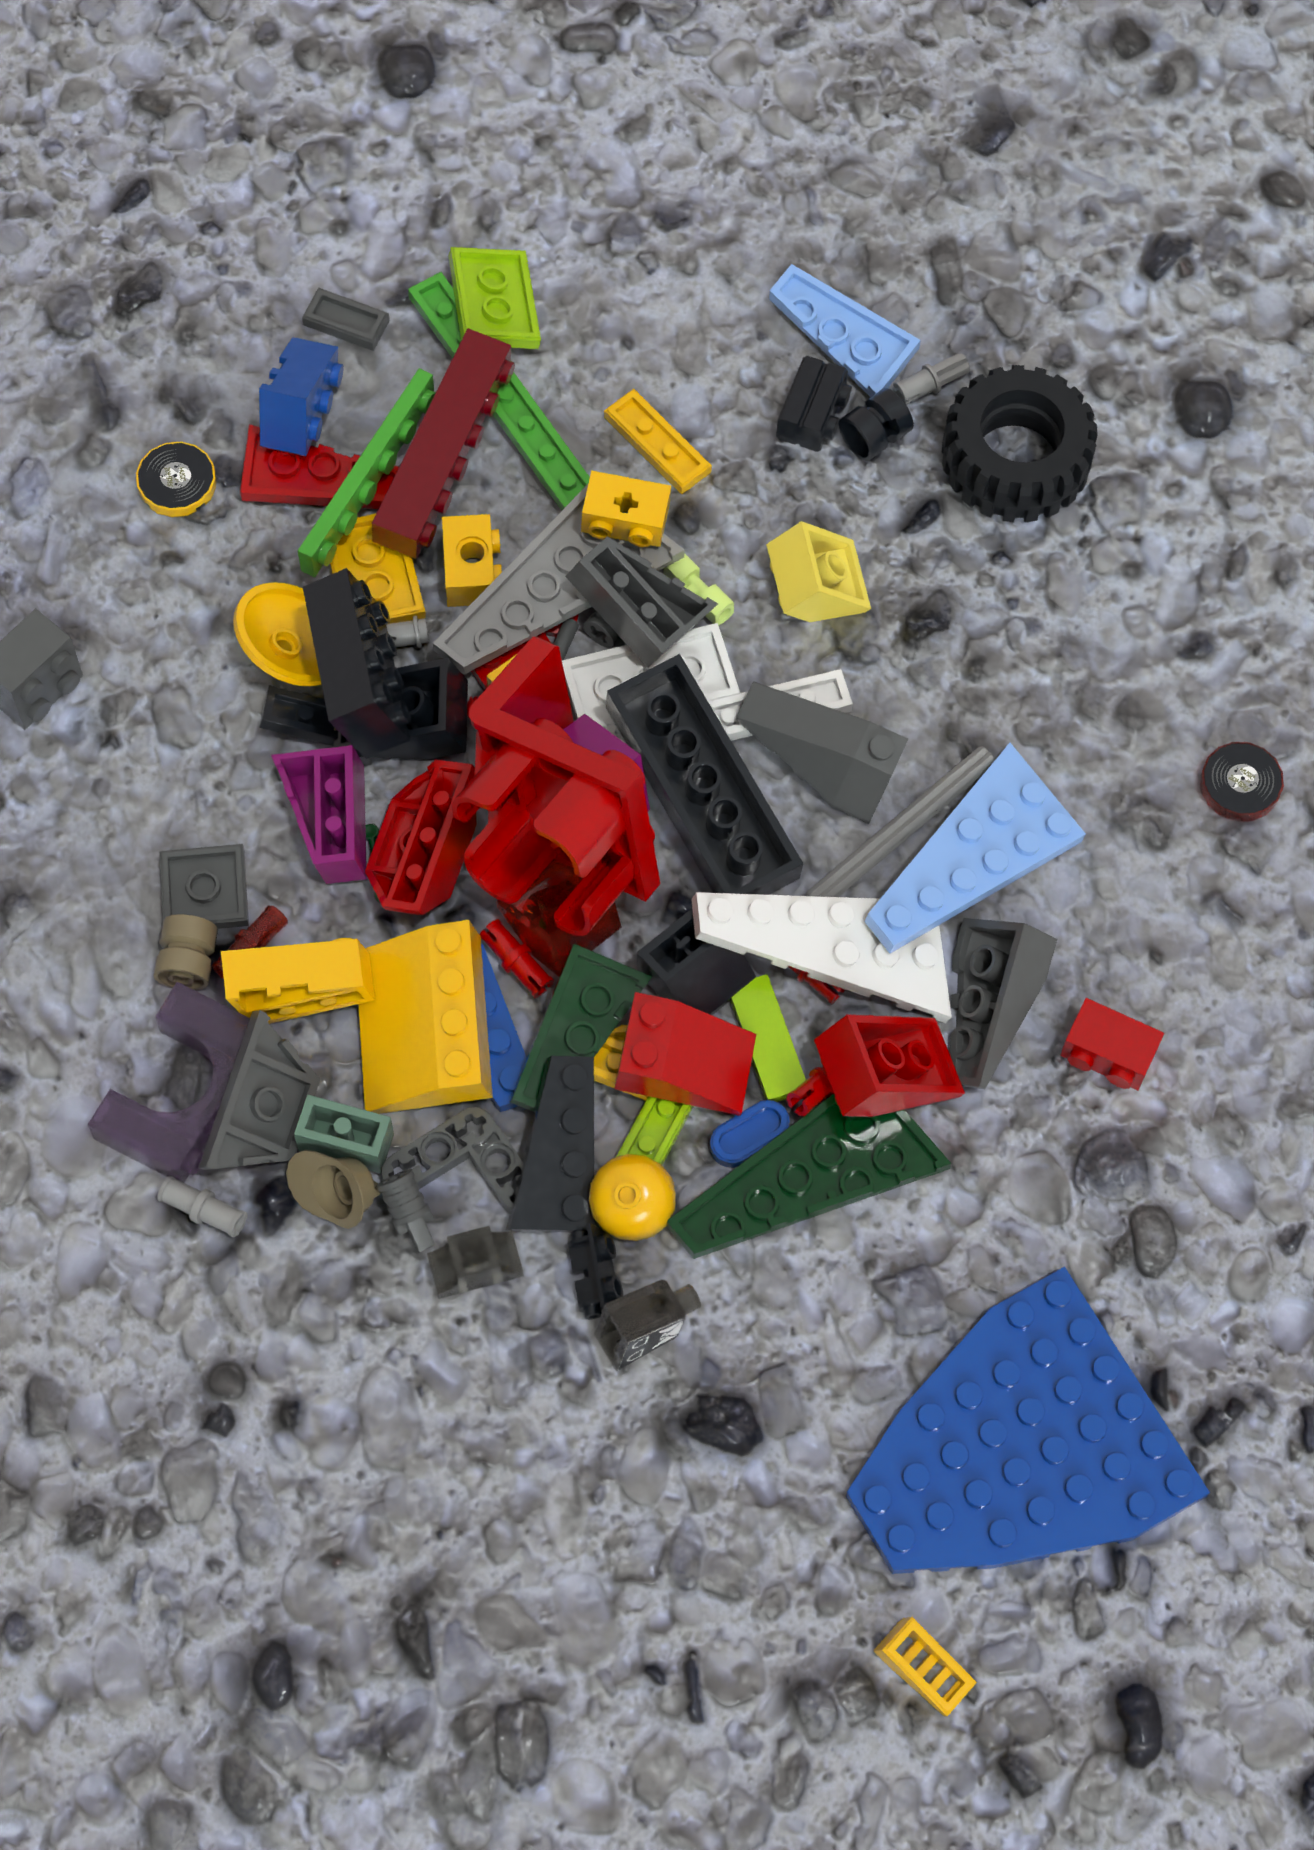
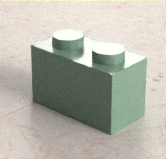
M307 1094L294 1136L299 1152L310 1150L332 1158H355L363 1162L369 1171L381 1174L382 1166L387 1158L394 1137L392 1120L389 1116Z

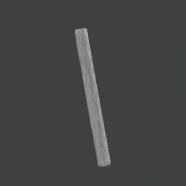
M983 746L975 749L809 889L805 896L839 897L980 778L995 760L992 753Z

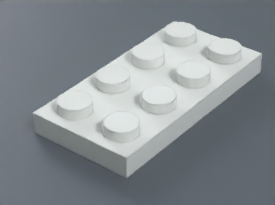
M718 623L691 629L649 668L628 645L562 660L567 689L576 720L583 714H586L604 728L605 726L615 724L606 709L607 691L678 654L683 658L707 701L739 694L740 690Z

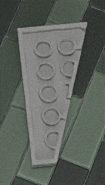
M588 484L433 642V651L442 658L448 657L461 673L466 674L523 644L532 637L538 636L592 607L565 577L586 554L603 541L602 539L592 537L588 533L581 532L582 509ZM663 534L661 547L651 545L648 547H638L629 541L611 538L651 562V567L657 571L684 558L685 549L665 534Z

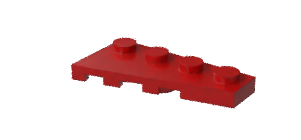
M249 424L240 490L242 501L328 506L360 456L355 454L349 457L335 453L334 448L321 444L318 445V448L310 446L306 456L260 446V427ZM394 465L389 474H383L377 483V491L374 498L368 505L363 504L361 508L379 509L399 469L398 466Z

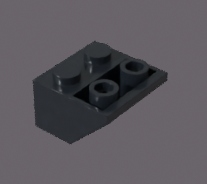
M692 909L637 952V970L652 976L648 985L660 997L682 1002L710 1015L715 1014L736 993L756 978L755 973L743 954L695 938Z

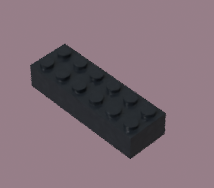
M680 654L607 691L606 709L626 744L641 754L644 775L713 893L769 895L800 879L803 868L801 858Z

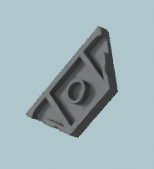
M261 1010L252 1011L199 1165L201 1169L209 1170L290 1161L294 1154H296L297 1144L294 1132L307 1094L316 1095L321 1079L308 1064L300 1060L298 1051L289 1040L282 1039L268 1023L271 1018L266 1012Z

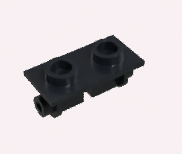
M587 1223V1231L580 1230L571 1233V1241L568 1242L573 1273L576 1275L587 1271L589 1273V1277L574 1281L579 1311L583 1312L585 1319L588 1320L600 1318L602 1316V1309L616 1316H621L620 1301L623 1300V1288L614 1272L612 1260L616 1257L614 1241L609 1233L592 1223Z

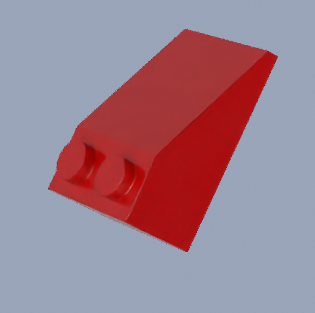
M635 992L614 1089L741 1116L757 1034L682 1002Z
M847 1014L814 1039L821 1063L825 1068L842 1116L874 1117L959 1098L965 1094L936 1018Z

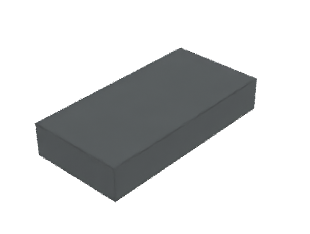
M318 288L302 317V321L306 327L374 351L390 318L387 312Z

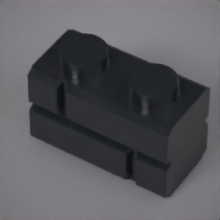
M807 355L803 357L777 420L776 437L779 440L794 445L800 444L801 447L815 452L821 451L825 439L833 440L839 424V418L835 417L838 407L846 408L852 386L847 385L848 371L846 368L832 363L825 364L823 360Z

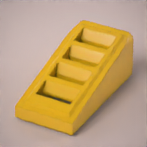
M913 1617L901 1619L874 1649V1652L887 1666L944 1717H947L977 1683ZM907 1637H910L914 1642L900 1655L896 1649ZM923 1649L928 1655L914 1669L910 1663ZM936 1663L940 1664L942 1668L927 1683L923 1677ZM952 1675L957 1681L941 1697L936 1691Z

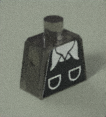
M658 1280L605 1304L594 1335L615 1371H618L675 1339L682 1329L687 1317L686 1315L701 1307L700 1298L690 1284L672 1291L666 1280Z

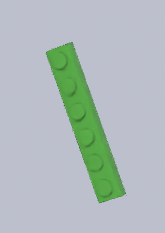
M420 368L417 370L298 549L302 572L315 578L322 566L327 567L332 562L336 554L338 542L343 535L347 536L353 530L357 521V513L363 504L368 505L372 501L377 491V483L383 474L387 475L392 471L397 460V453L404 443L409 444L413 439L417 429V422L423 413L426 414L436 393L434 392L433 374Z

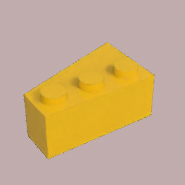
M338 938L326 942L221 951L226 1000L248 1022L252 1011L257 1010L266 1012L271 1018L268 1021L270 1024L375 1001L370 953L358 939Z

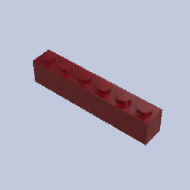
M467 328L373 519L372 542L417 559L423 546L428 548L431 545L437 529V525L434 522L439 513L444 515L447 512L453 496V492L450 489L455 480L460 482L463 479L469 462L466 456L470 448L477 449L484 433V427L481 425L486 415L492 417L495 413L500 399V395L497 392L501 384L507 385L513 375L515 363L511 361L512 345Z

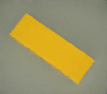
M634 388L604 410V418L681 495L711 473L712 465Z

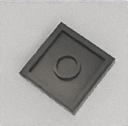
M243 844L159 851L163 920L171 915L185 914L209 920L218 929L249 926Z

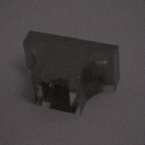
M490 1225L447 1236V1243L443 1247L427 1253L438 1299L524 1276L513 1232H492Z

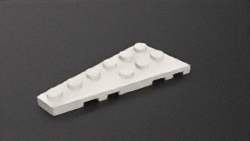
M696 892L691 899L695 938L743 955L749 952L770 959L772 965L784 969L790 966L808 972L807 977L866 997L871 995L896 1002V1007L911 1011L914 1008L932 1014V1018H936L937 1021L947 1023L952 1017L940 927L933 928L896 951L889 953L864 922L868 913L880 900L879 898Z

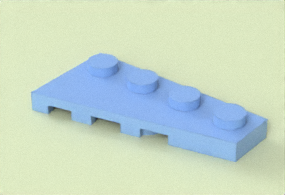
M793 264L788 267L770 289L769 300L838 366L845 367L848 371V376L870 397L883 388H889L920 348V339Z

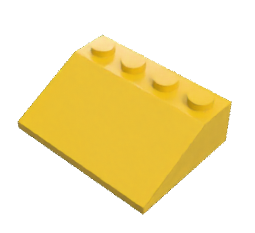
M470 920L425 926L365 948L370 953L375 1001L358 1004L365 1110L381 1114L493 1098L481 936Z

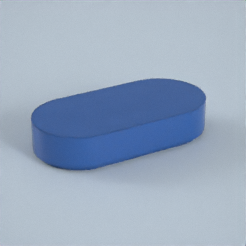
M763 1100L744 1110L741 1116L736 1115L724 1122L712 1133L710 1140L712 1157L724 1167H738L789 1128L790 1119L787 1110L776 1101Z

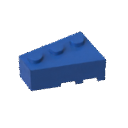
M292 337L279 357V363H282L281 368H272L269 373V379H273L271 385L262 383L259 388L260 446L306 456L312 441L318 442L323 423L321 417L323 414H329L333 401L332 389L333 387L339 388L344 366L338 363L337 346Z

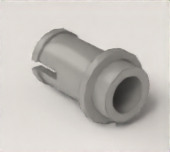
M413 616L411 621L386 624L388 633L396 647L417 644V648H422V643H429L426 618L418 619L417 616Z

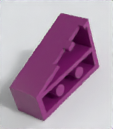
M353 745L271 755L297 818L298 826L312 862L324 882L331 884L366 880L364 765Z

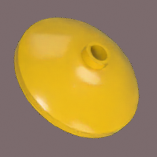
M273 582L257 585L247 591L237 604L233 617L235 635L245 654L259 669L277 680L298 686L322 685L303 588L291 584Z

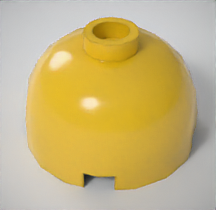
M625 1154L610 1159L598 1169L590 1184L589 1204L593 1218L603 1231L620 1240L639 1241L654 1237L667 1226V1221L675 1212L676 1192L672 1177L662 1164L645 1155Z

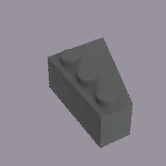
M607 536L586 554L565 577L649 668L713 610L718 603L708 597L703 599L684 587V582L676 577L670 579L652 568L651 562Z

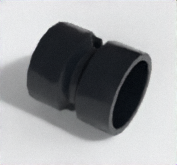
M883 388L866 400L864 407L858 406L839 419L838 426L850 450L860 459L869 461L888 447V442L894 443L913 430L914 423L904 401L891 389Z

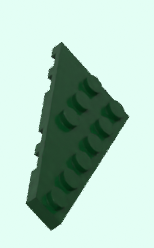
M832 1094L806 1116L802 1117L667 1221L666 1227L691 1257L696 1259L949 1170L952 1163L905 1110L874 1117L842 1116L841 1110L836 1103L835 1095Z

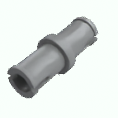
M168 1176L164 1180L158 1192L157 1199L159 1202H164L189 1214L190 1220L197 1224L205 1222L228 1233L231 1237H237L246 1223L247 1212L216 1199L214 1192L207 1189L199 1191L173 1176Z

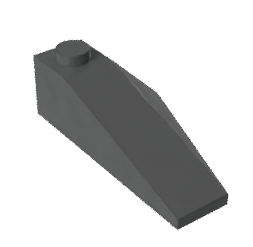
M754 681L736 717V720L767 749L775 752L802 781L805 779L822 795L821 798L831 807L868 824L908 741V738L868 720Z
M963 918L952 959V971L958 974L957 993L951 995V1008L957 1010L956 1029L950 1035V1056L962 1086L980 1089L987 1087L1047 979L1057 943L1056 938L1026 923Z

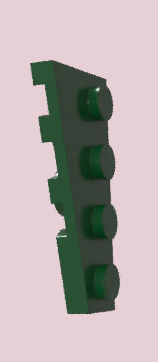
M573 944L510 1102L534 1112L547 1058L550 1056L594 1057L632 1006L635 992L641 993L652 976Z

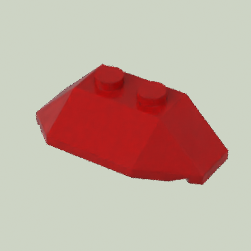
M435 759L427 766L428 770L414 778L391 799L365 869V873L385 910L424 915L451 898L464 862V853L470 845L477 825L476 813L467 822L455 819L451 804L475 776L473 764Z

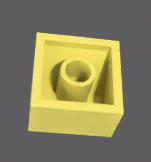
M801 521L766 544L770 557V569L774 574L779 593L778 601L784 614L807 622H815L866 613L871 609L854 540Z

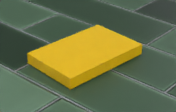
M376 514L357 517L356 524L351 533L347 536L343 535L337 544L336 554L330 563L332 574L347 568L358 581L363 580L367 584L371 596L376 601L381 600L385 604L389 612L390 623L411 621L413 616H417L418 619L426 618L412 557L372 542V522Z

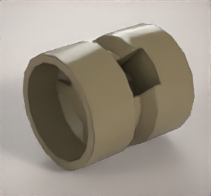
M177 914L166 917L163 920L159 941L164 949L160 950L156 958L154 979L160 984L179 990L194 991L205 989L209 984L211 973V959L207 956L212 955L215 951L218 934L217 926L209 920L193 915Z

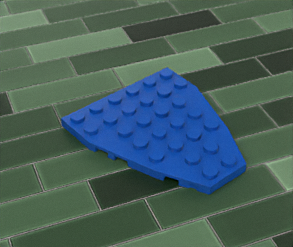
M1064 1266L991 1307L900 1409L846 1493V1498L891 1573L901 1574L914 1573L916 1570L939 1572L949 1571L950 1568L967 1567L993 1569L1049 1558L1052 1554L1072 1550L1079 1552L1089 1550L1092 1546L1133 1541L1203 1500L1210 1494V1491Z

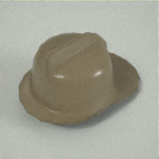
M304 1150L294 1154L288 1162L286 1175L288 1187L293 1198L309 1213L333 1222L340 1227L349 1229L357 1226L362 1220L363 1212L368 1210L374 1202V1198L381 1194L376 1187L378 1183L373 1180L369 1169L358 1159L351 1157L332 1158L316 1151Z

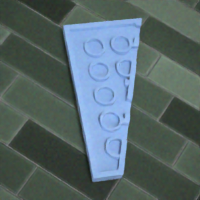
M1009 743L871 909L864 922L886 950L892 953L1080 844L1086 833L1014 746Z

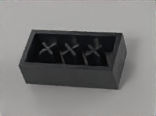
M347 568L303 586L329 722L366 759L411 741L407 726L408 723H411V715L401 697L400 690L404 689V682L394 664L393 657L397 656V649L387 630L386 624L390 623V616L385 604L381 600L376 601L371 596L367 584L363 580L358 581Z

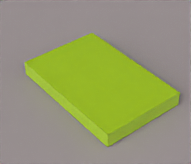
M451 247L448 258L461 341L467 328L510 344L512 345L511 348L538 349L541 336L526 251Z

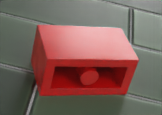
M1085 998L1065 1040L1060 1056L1067 1058V1061L1077 1069L1083 1071L1093 1070L1106 1076L1110 1083L1119 1088L1129 1089L1131 1087L1139 1091L1162 1041L1164 1032Z

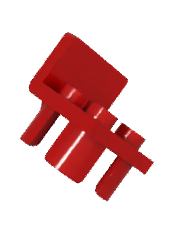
M534 636L469 709L471 725L478 730L476 732L475 776L452 801L451 809L453 817L463 822L469 821L479 808L488 810V824L467 847L464 853V862L472 879L485 892L504 903L512 904L517 902L553 859L574 868V874L583 879L555 911L554 920L557 928L572 935L585 936L593 929L622 892H626L646 902L661 884L653 843L655 832L650 825L644 792L646 780L641 768L630 757L619 751L607 750L600 755L573 743L570 736L563 730L573 723L574 720L560 648Z

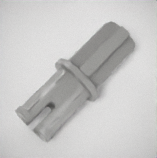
M956 354L933 366L930 364L923 365L921 371L895 382L893 390L908 405L931 392L934 394L939 393L941 386L969 373L970 366L963 354Z

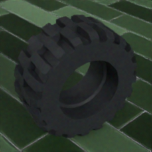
M1012 365L1011 370L1004 371L1003 367L989 370L988 377L985 378L983 374H980L970 380L969 388L967 386L961 388L955 396L954 404L950 405L947 414L941 450L944 473L949 475L948 483L953 491L956 493L963 492L961 500L970 507H973L975 504L979 506L981 514L992 518L993 514L1003 516L1002 521L1014 522L1015 518H1024V522L1037 521L1040 514H1044L1045 517H1051L1059 513L1060 505L1068 507L1076 500L1077 493L1083 490L1087 482L1097 446V424L1093 421L1094 413L1091 406L1087 402L1082 404L1084 395L1075 386L1071 389L1067 387L1068 380L1058 374L1055 377L1046 374V369L1035 367V371L1025 370V365ZM1022 426L1041 434L1050 443L1054 452L1038 461L1016 462L994 452L986 443L984 436L1000 427Z

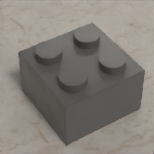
M36 608L0 641V710L26 730L33 722L41 721L50 711L51 705L63 694L71 693L83 676L71 637Z

